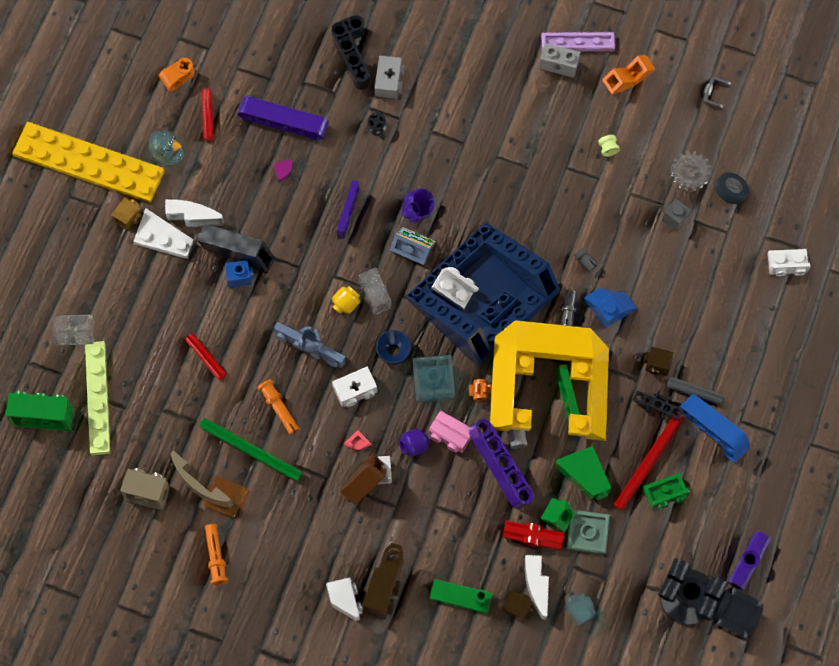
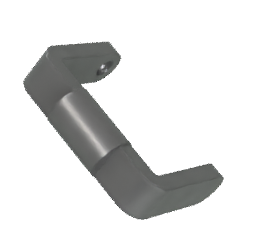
M712 77L710 83L706 84L703 93L705 96L703 103L722 110L723 105L707 99L711 95L713 82L726 87H730L731 83L717 77Z

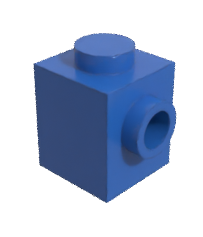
M248 260L225 263L229 288L251 285V278H254L253 266L249 267Z

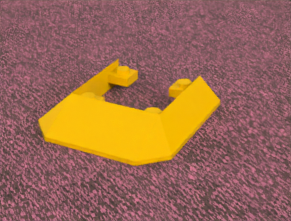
M514 321L495 336L490 423L495 430L509 431L514 429L530 431L532 410L514 408L515 374L533 375L535 357L571 361L570 379L588 381L587 415H569L568 435L585 436L586 439L606 440L609 348L591 328Z

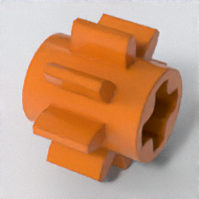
M485 379L474 380L473 385H469V396H473V400L476 402L488 401V396H491L492 385H488V381Z

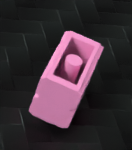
M443 411L439 412L429 428L430 438L437 443L442 441L448 445L447 448L455 453L458 451L463 453L471 440L469 435L470 427Z

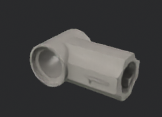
M510 429L507 431L511 449H521L527 446L524 430Z

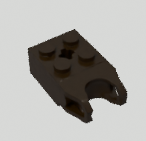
M394 543L388 545L384 550L379 568L374 567L362 605L363 613L387 620L388 615H392L395 606L393 597L398 596L400 590L399 577L404 563V552L401 545ZM397 554L399 557L391 559L390 555Z

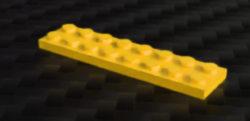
M30 122L26 123L12 153L14 157L151 203L165 172L162 167Z

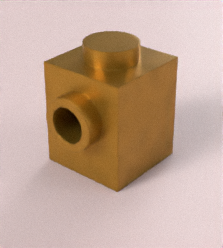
M124 197L111 216L116 224L130 231L133 225L141 220L142 212L139 203Z

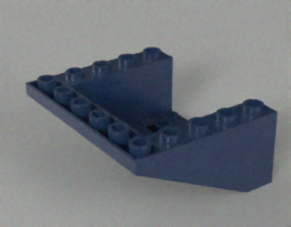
M485 222L409 292L406 298L467 358L481 367L494 355V338L514 321L529 322L561 290L549 262ZM448 267L456 268L461 276L473 280L475 286L479 288L477 292L472 294L464 309L458 308L431 288L442 269Z

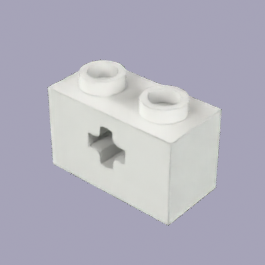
M368 366L332 381L333 389L342 407H351L357 404L358 400L363 398L365 400L370 399L377 393V386ZM356 386V388H359V390L355 391V389H352V387Z

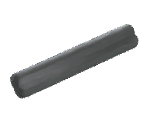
M670 377L667 383V387L688 395L694 394L700 399L716 405H721L724 396L720 393Z

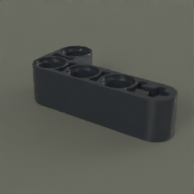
M354 15L334 23L331 27V33L335 47L354 86L359 90H364L370 84L369 71L354 40L364 35L365 24L361 16ZM351 62H357L358 64L352 65V64H350V63H351Z

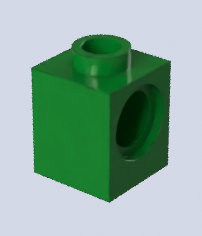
M552 498L541 519L550 528L565 533L576 512L570 507L571 504L564 499L559 501Z

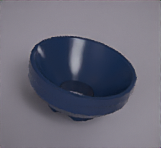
M389 330L378 338L376 351L379 358L385 363L391 365L400 364L409 357L411 342L403 332ZM391 346H397L400 351L397 355H390L388 349Z

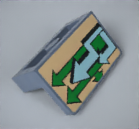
M401 227L394 236L390 251L424 265L436 241Z

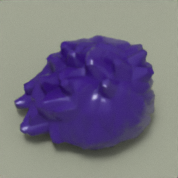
M423 188L411 190L404 198L401 215L406 219H410V223L429 217L435 203L431 191Z

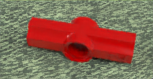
M506 520L502 538L523 542L524 545L539 548L541 546L561 551L564 533L544 529L543 526L527 523L525 525Z

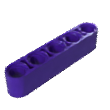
M249 96L243 97L237 113L242 119L316 140H323L329 123L324 117Z
M487 419L478 420L470 426L469 435L509 502L515 508H521L529 504L533 500V492L492 424ZM478 426L482 428L483 433L479 431ZM488 443L492 445L493 450L489 448ZM499 460L503 463V467L500 466ZM509 477L513 479V484L509 481ZM519 494L523 496L524 501L520 499Z

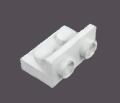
M806 249L768 251L770 275L785 276L787 274H795L800 276L808 273L811 267L810 263H808Z
M453 267L442 269L431 287L460 309L465 308L472 294L479 289L475 286L473 280L464 278Z

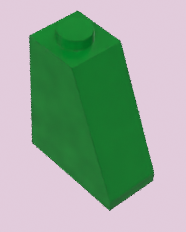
M593 446L556 460V468L589 499H597L599 501L608 497L611 486Z

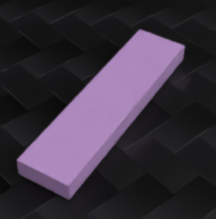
M614 32L541 34L542 51L545 43L579 52L615 51Z

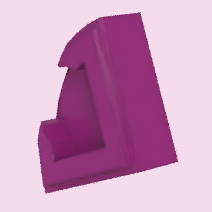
M292 159L273 163L278 182L285 180L291 172Z

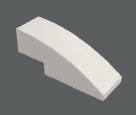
M165 199V214L168 221L185 220L186 227L204 226L205 224L210 226L224 225L222 214L213 209L190 201Z
M526 555L525 576L528 591L542 620H546L549 576H541L542 556Z

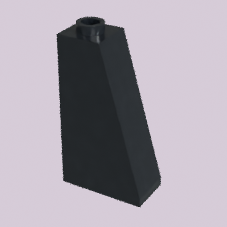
M207 224L204 225L198 234L197 241L204 249L236 262L248 260L249 267L253 266V269L268 274L275 260V256L263 240Z

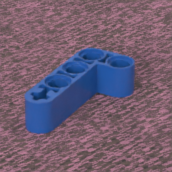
M692 394L679 406V408L684 409L682 414L684 417L722 445L725 455L731 461L737 462L750 449L747 435L698 396Z

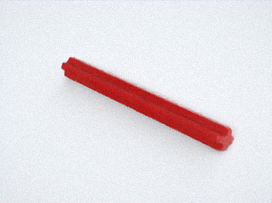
M682 415L680 420L671 418L614 502V506L622 511L625 509L683 423L685 418Z

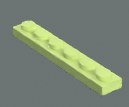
M104 341L85 343L90 454H111L106 346Z

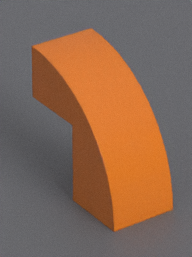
M639 55L627 67L613 68L602 81L611 94H616L635 86L656 69L647 55Z

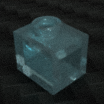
M583 593L579 596L574 594L566 600L568 603H566L565 609L578 628L595 617L596 612L592 608L594 604Z

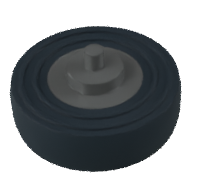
M727 172L722 174L715 184L717 194L730 204L743 202L749 193L746 181L735 173Z

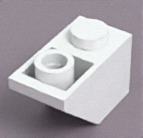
M350 578L326 583L332 607L355 621L360 620L359 614L362 613L360 601H355L354 595L358 594L355 582L351 583Z

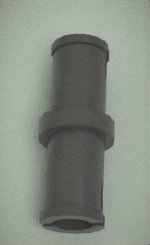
M565 290L564 306H562L561 310L563 312L562 325L573 326L574 314L577 312L575 307L577 291L571 290V293L570 290Z

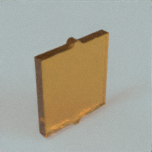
M215 476L208 491L212 492L217 487L231 499L233 506L231 508L222 507L206 500L203 506L235 518L240 505H243V498L247 488Z

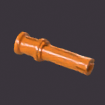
M269 379L261 383L257 387L258 391H261L265 396L267 405L273 407L288 434L293 435L294 431L295 433L298 432L300 428L282 402V395L276 391L273 386V380Z
M209 524L204 528L210 557L208 564L212 575L210 582L214 586L223 585L229 582L224 569L226 562L221 556L217 524Z

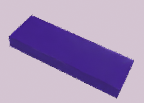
M352 180L338 224L337 237L344 239L360 191V183L356 180Z

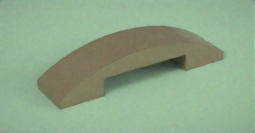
M175 451L171 452L172 460L179 475L194 493L212 504L227 508L233 506L231 499L217 487L212 492H209L187 473L190 470L188 463Z

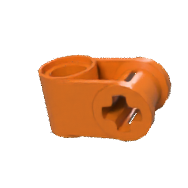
M181 58L176 63L163 69L159 73V78L169 91H174L194 77L193 63L188 58Z

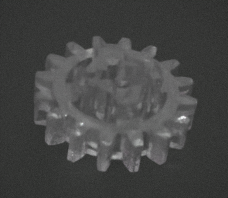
M686 151L685 156L680 153L678 158H674V164L671 165V170H673L671 171V176L675 177L673 182H679V188L683 185L686 186V191H688L689 187H692L693 191H696L697 186L703 188V183H708L712 173L710 172L711 165H707L708 158L703 160V154L697 156L696 151L693 154Z

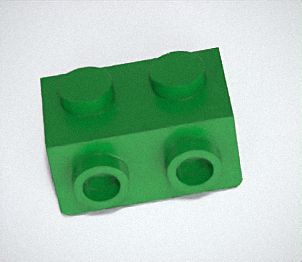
M680 473L643 486V491L651 510L655 508L658 510L664 509L669 506V503L674 501L676 503L683 502L690 493L689 488L686 489Z

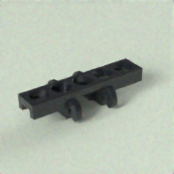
M637 390L633 402L647 407V413L652 408L662 412L661 419H664L665 415L680 420L684 409L669 404V402H672L670 400L671 396H668V398L664 397L658 391L657 394H654L655 397H652ZM637 396L644 397V399L640 401L637 399ZM656 402H660L662 406L660 408H656L654 404H656ZM675 410L680 413L679 415H673L672 411Z

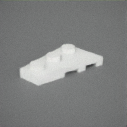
M146 208L133 241L135 245L186 259L189 258L194 243L192 238Z

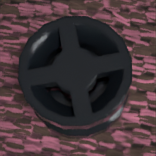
M376 112L368 117V130L371 134L378 136L385 132L386 118L383 114Z

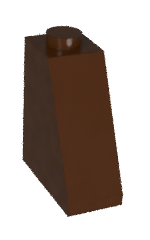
M371 453L342 485L340 493L343 499L356 505L385 478L387 465L375 454Z

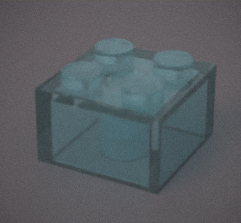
M451 355L413 358L416 402L455 398Z

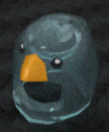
M159 130L150 135L148 141L149 152L158 163L172 165L178 163L183 158V147L174 133L168 130ZM178 150V154L172 158V153Z

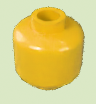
M343 286L332 297V301L335 304L333 308L340 314L343 312L350 314L360 304V295L350 286Z

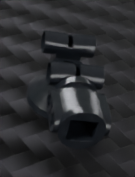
M675 558L658 592L661 606L666 615L682 625H696L705 620L713 621L712 625L719 630L740 640L748 641V638L750 639L764 610V604L760 600L735 588L729 587L726 590L728 586L726 581L715 576L709 579L703 573L690 569L691 565L687 562ZM686 585L696 587L700 596L695 600L687 599L683 594V587Z

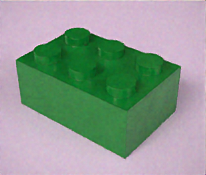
M16 391L15 393H9L6 417L14 427L71 431L74 408L64 395L56 394L52 397L44 393L29 395L23 391Z

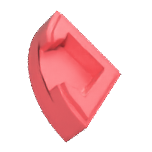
M359 430L344 442L347 448L356 451L365 450L372 446Z

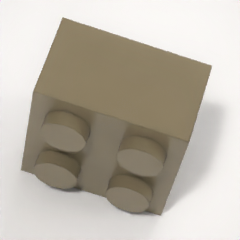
M139 468L127 469L121 488V493L126 501L162 511L170 491L167 480L163 475L158 473L146 474L144 470Z

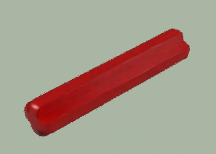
M203 89V136L205 141H212L214 139L211 89Z
M193 333L189 334L185 338L189 346L219 381L225 378L226 372L199 339Z

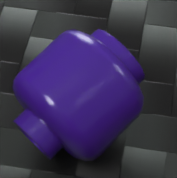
M414 429L402 434L399 446L403 454L413 457L426 452L430 441L426 433H423L420 429Z

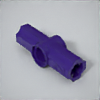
M755 531L727 582L733 588L741 591L744 590L771 540L768 535ZM745 557H751L754 560V564H747Z

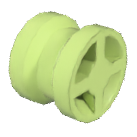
M607 135L598 140L599 146L602 147L601 153L603 156H612L620 151V147L616 144L617 138L615 135Z

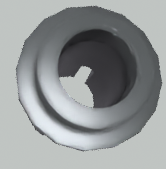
M581 248L574 255L576 257L575 260H579L589 272L598 265L587 253V249Z

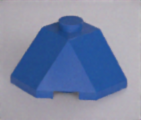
M599 288L584 297V300L605 329L637 309L629 296L623 292Z

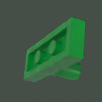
M566 364L560 365L555 374L569 424L570 414L580 415L571 383L579 380L570 379L571 370L568 371Z
M434 579L430 600L488 614L493 593Z

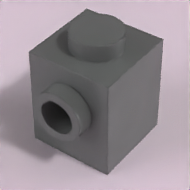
M675 199L672 204L669 202L664 207L662 221L677 232L688 219L691 210Z

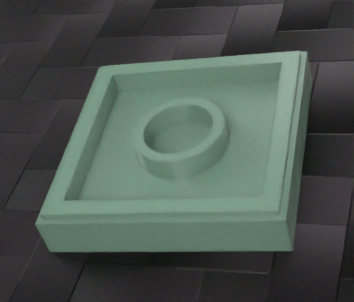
M574 510L576 514L568 526L566 550L605 555L610 515Z

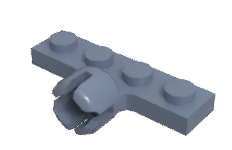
M279 322L274 327L275 335L279 340L293 343L295 348L310 352V355L316 359L322 358L326 360L327 364L334 368H337V366L343 368L345 365V356L324 346L321 343L320 333L317 329L313 330V327L308 326L300 329L299 333Z

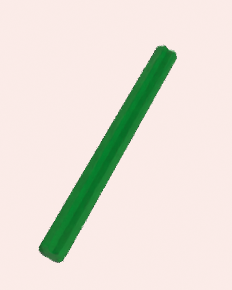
M206 418L201 420L199 426L206 432L295 481L301 479L302 471L212 421Z

